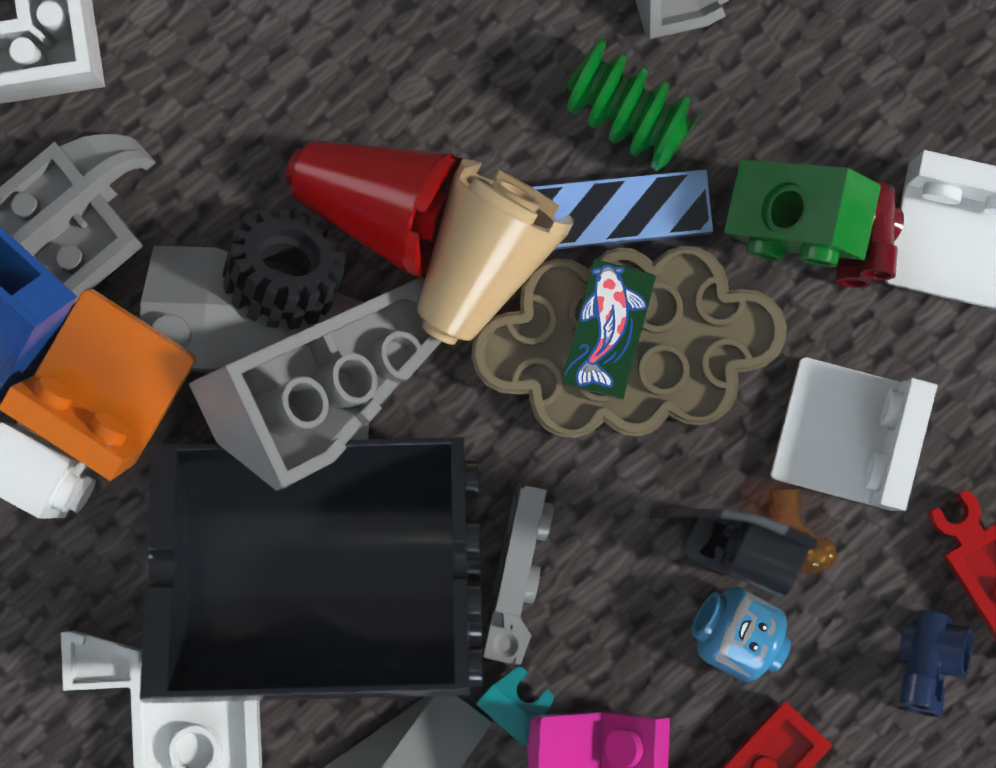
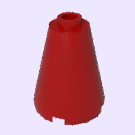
M313 140L304 149H297L292 155L286 171V182L291 185L292 197L297 202L407 274L422 278V273L426 274L454 172L458 169L463 158L457 157L452 153Z

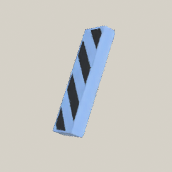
M707 169L532 187L559 205L554 218L558 220L570 215L574 220L568 235L554 250L710 235L713 233Z

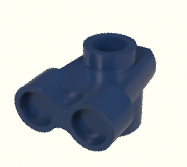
M919 610L916 625L905 624L900 640L899 657L901 662L909 663L907 674H904L899 704L906 706L908 712L929 717H942L945 675L965 678L969 670L973 646V631L971 627L953 625V621L947 614Z

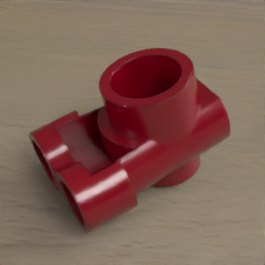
M876 182L881 185L865 260L839 258L836 274V283L838 285L849 288L869 287L873 280H890L896 277L898 247L894 245V241L902 231L904 214L901 208L895 206L894 186L883 182Z

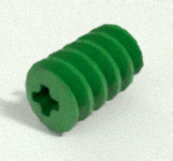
M600 38L586 54L563 92V95L568 91L570 92L567 112L573 116L590 105L588 126L594 130L611 119L609 140L615 144L632 133L633 139L630 155L636 158L649 148H654L651 169L657 172L670 162L702 112L692 119L687 117L691 97L686 94L671 105L667 104L666 98L670 83L666 80L650 91L646 90L645 83L649 69L645 66H642L629 77L625 76L623 73L628 55L624 52H621L608 63L603 61L607 41Z

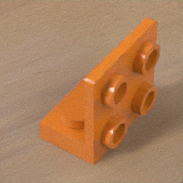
M88 289L81 293L35 375L11 386L0 405V410L101 476L112 481L136 464L196 363V356L94 289Z

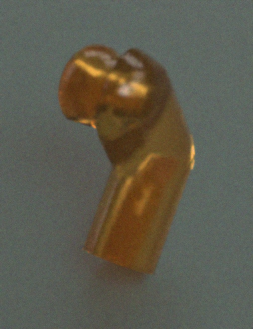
M769 490V519L789 525L819 540L815 550H809L800 572L813 575L820 571L829 570L835 564L837 558L836 547L828 537L821 539L801 523V490Z

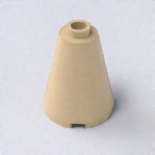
M463 159L458 169L454 172L417 306L418 314L425 320L422 328L434 338L451 345L456 344L458 339L471 341L563 241L574 221L570 215L558 220L554 218L559 205L531 186L500 170L497 171L493 180L480 176L477 172L482 163Z

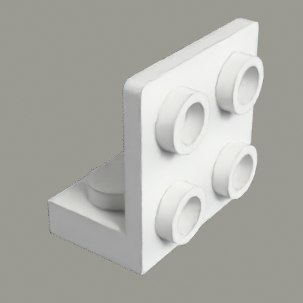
M923 150L909 162L899 208H901L904 214V224L899 237L894 241V245L898 247L896 277L884 280V282L890 286L996 310V166Z
M807 357L801 359L797 366L770 472L771 478L776 481L890 511H906L938 385L914 378L898 382Z

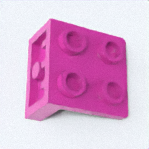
M591 711L532 716L526 745L528 768H668L670 718L617 711Z

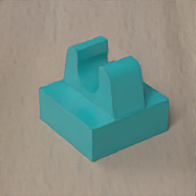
M515 667L495 683H490L474 703L520 744L526 747L532 716L546 715L553 703L554 695L548 689H545L533 702L521 701L517 695V686L528 672L522 667Z

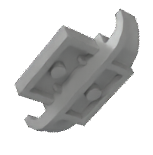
M119 134L84 136L61 146L53 142L0 187V226L77 296L73 303L74 305L83 291L93 289L143 247L142 243L108 203L118 195L110 184L133 169L142 168L147 171L156 162L135 139Z

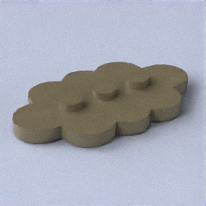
M681 246L666 251L654 262L634 249L619 247L606 251L598 260L656 275L623 400L561 384L592 265L588 269L574 260L556 258L543 262L524 282L521 288L520 311L507 312L492 317L475 336L472 344L471 359L477 376L488 388L500 394H529V402L534 418L544 430L557 437L575 439L593 432L603 422L623 436L639 437L652 433L663 424L668 416L683 425L702 426L720 419L731 409L737 397L738 373H747L761 369L778 357L786 342L787 325L782 310L772 298L755 290H729L723 266L714 255L699 247Z

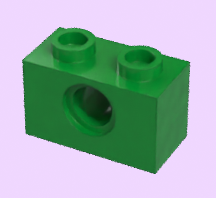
M740 160L724 234L746 243V254L766 260L783 261L785 252L800 253V260L825 267H837L839 258L865 260L881 185L845 167Z

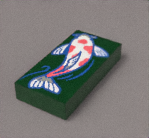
M594 259L561 384L619 400L624 399L656 275Z

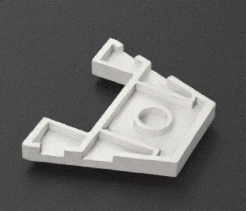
M65 631L61 633L63 691L130 688L134 768H262L259 701L145 704L140 700L142 649L78 631Z

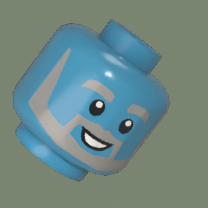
M738 586L727 589L722 594L713 592L701 605L691 630L692 636L697 639L698 655L705 662L743 682L756 680L767 670L772 673L778 671L787 659L791 649V639L786 637L787 619L785 613L775 605Z

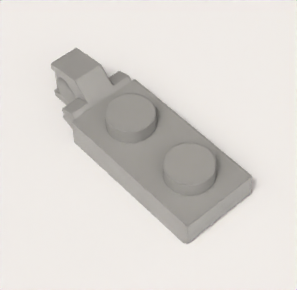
M523 484L514 486L482 648V656L485 658L521 665L532 636L521 619L523 602L533 604L540 579V566L531 565L536 540H547L553 517V504L545 502L547 492L545 489Z

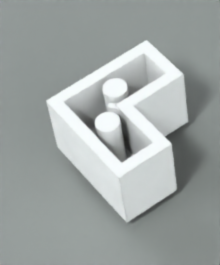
M15 0L17 19L0 21V104L105 87L92 0Z
M1 422L0 498L37 518H65L69 510L78 513L87 502L96 483V480L89 476L92 469L21 423Z

